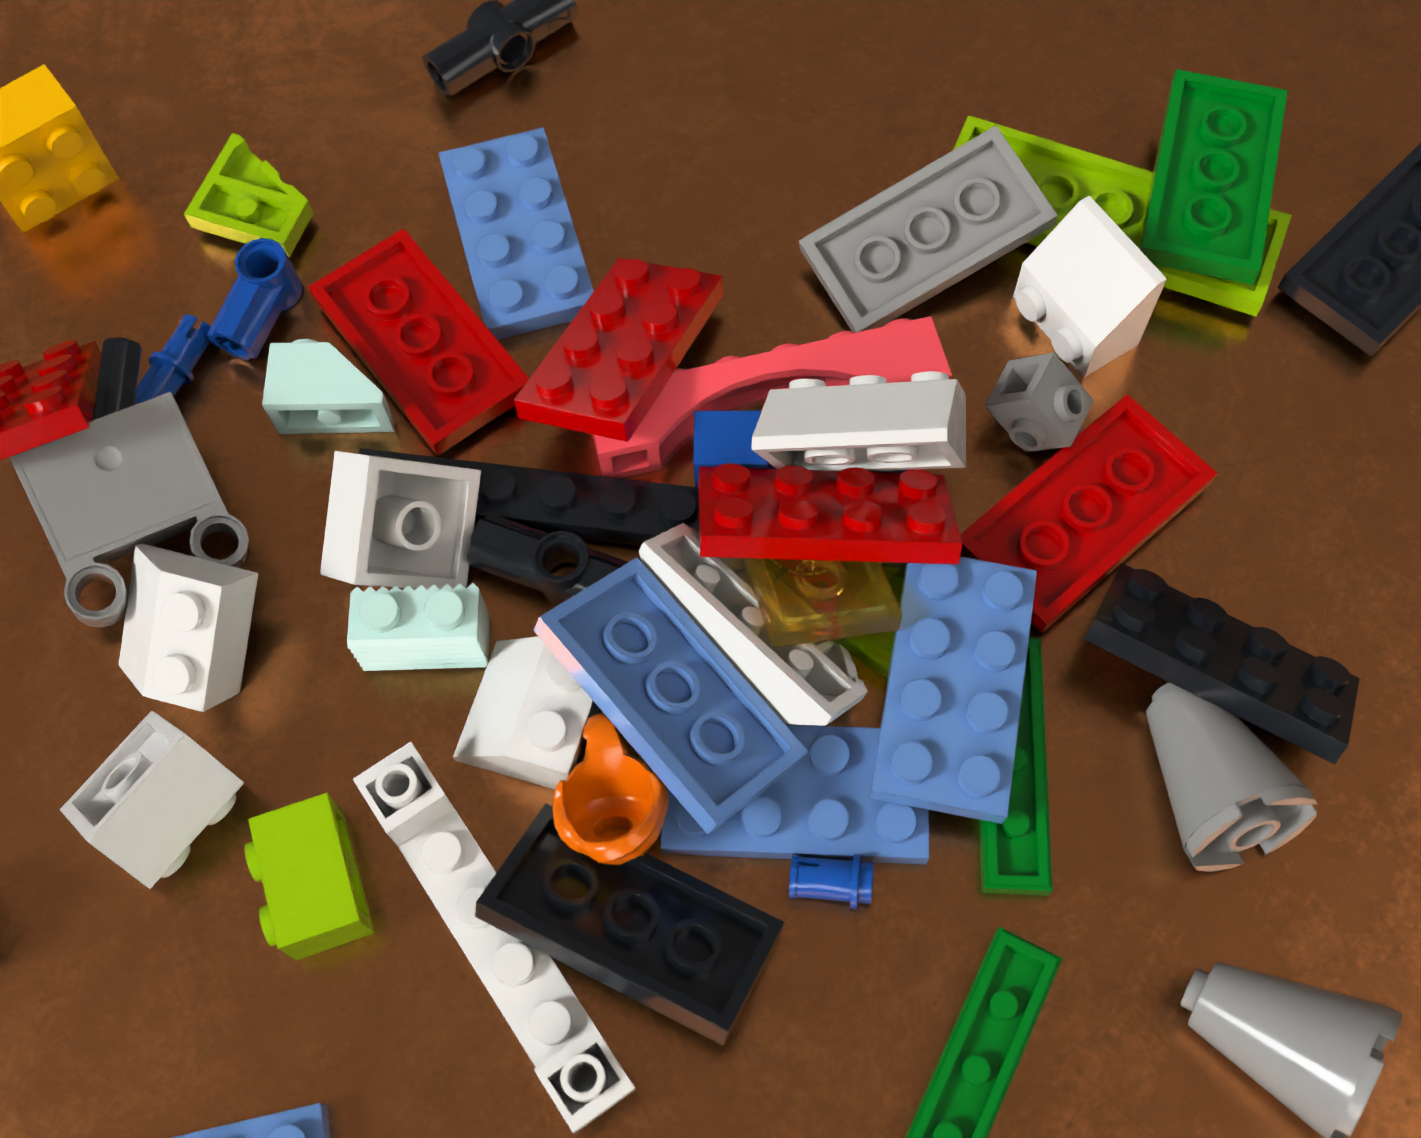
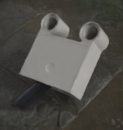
M122 337L107 338L102 344L93 420L90 423V427L9 457L67 579L64 588L67 605L81 622L88 626L99 628L115 624L126 613L128 588L118 571L107 565V563L134 553L135 545L142 543L152 546L191 530L190 548L192 556L241 568L245 563L249 545L247 529L239 519L228 514L172 393L168 392L135 405L142 348L139 343ZM225 532L234 537L238 548L230 557L218 560L207 556L201 549V544L205 537L211 533ZM106 581L116 588L114 601L104 610L91 611L85 609L80 604L81 592L91 582Z

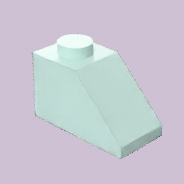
M298 339L292 343H270L262 406L279 434L395 432L396 422L383 392L329 342Z

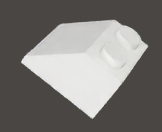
M1089 195L1078 202L1023 262L1013 297L1021 314L1027 320L1035 321L1049 337L1056 354L1064 362L1071 363L1085 378L1139 344L1167 278Z
M335 451L320 575L354 585L394 587L396 585L398 588H405L410 585L413 589H417L422 584L428 590L434 584L439 589H442L446 584L454 589L460 583L466 588L469 571L467 554L470 548L471 535L474 531L481 470Z
M142 543L135 545L119 667L142 696L204 712L240 693L258 573Z
M539 636L496 641L453 758L461 763L555 789L557 783L560 780H566L575 766L583 761L587 740L583 737V727L587 723L588 718L603 712Z
M151 711L62 806L60 811L88 843L151 889L161 877H169L181 867L190 853L189 845L207 825L216 824L228 814L236 801L235 793L244 782L188 735L154 711Z

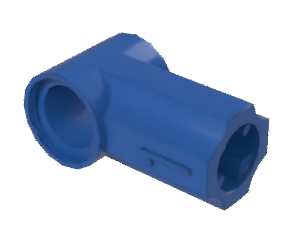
M266 238L248 242L237 253L235 268L239 276L207 333V337L213 345L225 350L231 356L249 361L250 358L258 357L281 311L294 306L301 298L303 291L302 280L280 243Z

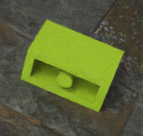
M328 793L248 819L253 841L245 844V857L253 879L256 882L262 881L267 905L259 908V918L264 936L271 947L277 945L280 951L297 961L375 933L344 811Z

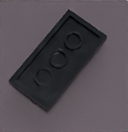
M1421 143L1283 276L1277 287L1371 357L1421 307Z
M1121 563L1084 640L1328 762L1336 764L1349 745L1360 678L1350 674L1336 660L1324 656L1315 657L1288 644L1283 636L1269 628L1253 627L1228 615L1219 604L1209 599L1193 598L1168 586L1165 580L1154 572L1145 569L1135 570Z
M546 803L476 901L475 908L476 918L723 1046L763 970L785 923L647 853L621 865L598 863L591 857L572 850L561 840L554 826L553 807Z

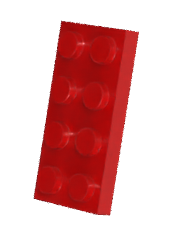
M404 228L308 286L314 301L437 456L515 406V397L529 380L525 372Z
M618 258L515 397L514 403L518 418L628 442L724 296L722 275L699 272L691 268H676L647 263L639 259Z
M76 340L59 343L42 353L43 360L23 367L19 360L0 365V460L90 427L95 406L101 352L95 341L79 346Z
M1126 394L1078 434L1071 447H1063L963 531L960 534L962 539L961 556L1036 570L1037 576L1031 623L1043 633L1210 486L1218 473L1133 398Z
M733 463L721 464L717 467H699L700 557L959 564L962 539L944 474H932L924 470L913 469L903 473L870 472L857 467L845 468L841 471L808 470L795 465L784 466L779 469L746 468Z

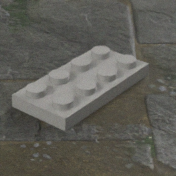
M994 126L799 240V246L849 328L856 333L882 327L1056 225L1058 215L998 127Z

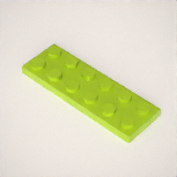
M968 115L954 149L990 128L997 126L1058 215L1055 226L1026 243L1039 246L1078 202L1090 195L1139 248L1153 172ZM1270 208L1261 271L1254 285L1155 265L1167 278L1164 287L1256 317L1264 303L1292 215Z

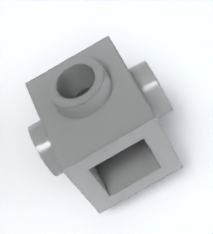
M1053 352L1009 360L984 406L1009 433L1010 439L1025 452L1071 447L1076 436L1081 431V426L1094 399L1079 383L1073 372Z

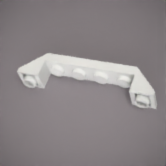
M412 742L404 745L353 778V781L386 834L399 847L535 1065V1073L574 1134L636 1090L551 956L475 917L476 901L495 876L496 871Z

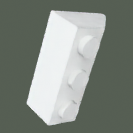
M935 371L915 373L911 376V382L887 383L885 377L876 375L855 376L850 378L849 385L826 386V382L818 379L793 380L789 383L788 389H771L769 391L752 436V450L776 469L789 465L801 466L808 470L841 471L851 467L863 468L868 471L966 468V394L957 379H949L948 374Z

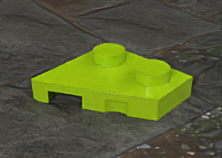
M234 133L229 137L184 213L191 228L244 244L260 238L272 239L280 243L288 257L291 256L314 215L309 201L293 185L284 183L279 172L266 160L262 162L249 150L246 141L240 135Z

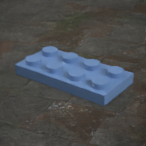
M544 127L439 152V158L484 325L497 340L571 322L594 291Z
M637 557L539 617L533 631L707 835L797 766L809 753L805 746Z
M960 557L959 564L906 563L869 798L1003 824L1006 820L1037 576L1036 570Z
M786 725L809 753L797 766L709 835L706 834L668 789L669 805L661 831V853L664 855L792 859L793 854H799L802 857L853 861L854 854H860L861 862L925 865L929 860V810L869 798L880 728Z

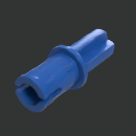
M189 314L183 315L179 321L180 324L161 352H153L148 360L151 367L137 386L135 405L171 392L174 397L182 385H189L194 379L191 372L208 345L212 343L207 337L211 327L209 324L202 321L196 331L193 326L197 322L198 317Z

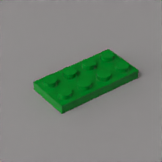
M1175 70L1170 83L1139 249L1154 265L1254 285L1261 271L1288 90L1185 70Z

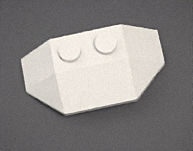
M684 523L643 542L639 550L642 564L784 724L826 726L864 698L868 692L864 682L858 679L856 666L845 643L836 634L834 635L825 624L779 583L774 585L776 580L762 567H757L755 561L749 558L700 557L699 533Z

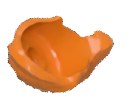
M599 713L588 718L587 723L583 727V737L587 740L583 761L575 766L566 780H560L556 785L553 797L554 826L561 840L572 850L585 854L598 863L621 865L634 858L643 856L657 840L668 810V788L654 771L649 768L647 763L634 756L620 731L603 713Z

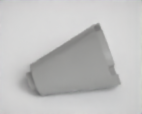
M1170 682L1160 687L1153 694V702L1147 708L1146 717L1184 853L1196 870L1214 872L1245 864L1239 852L1260 844L1264 853L1268 854L1299 835L1315 819L1317 812L1312 804H1317L1311 790L1236 715Z
M1218 961L1210 973L1200 968L1196 969L1180 1006L1192 1011L1188 1021V1026L1324 1138H1347V1136H1351L1385 1064L1383 1062L1385 1053L1382 1051L1388 1039L1394 1042L1403 1017L1401 1012L1387 1005Z

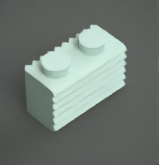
M459 583L454 589L448 584L439 589L434 584L428 590L422 584L416 590L410 585L403 590L395 585L390 591L384 586L375 591L370 586L364 592L357 586L350 593L347 645L348 649H351V653H354V658H357V662L360 663L363 671L487 667L490 652L491 617L481 592L474 583L467 588Z

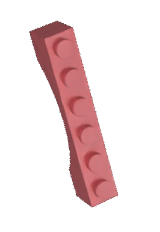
M929 316L915 320L907 318L896 319L879 328L856 333L853 331H841L824 340L801 345L795 343L782 344L769 352L746 357L727 356L713 364L687 370L676 368L628 442L593 435L602 476L624 478L662 469L673 455L694 437V411H743L765 404L771 389H788L789 383L793 380L818 379L826 382V386L849 385L850 378L855 376L876 375L885 377L887 383L911 382L913 374L928 371L943 372L949 375V379H952V373L932 317Z

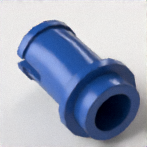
M793 854L790 869L789 897L790 899H797L799 897L850 902V909L857 910L858 903L871 904L874 863L861 862L860 854H854L853 861L802 857L799 854Z

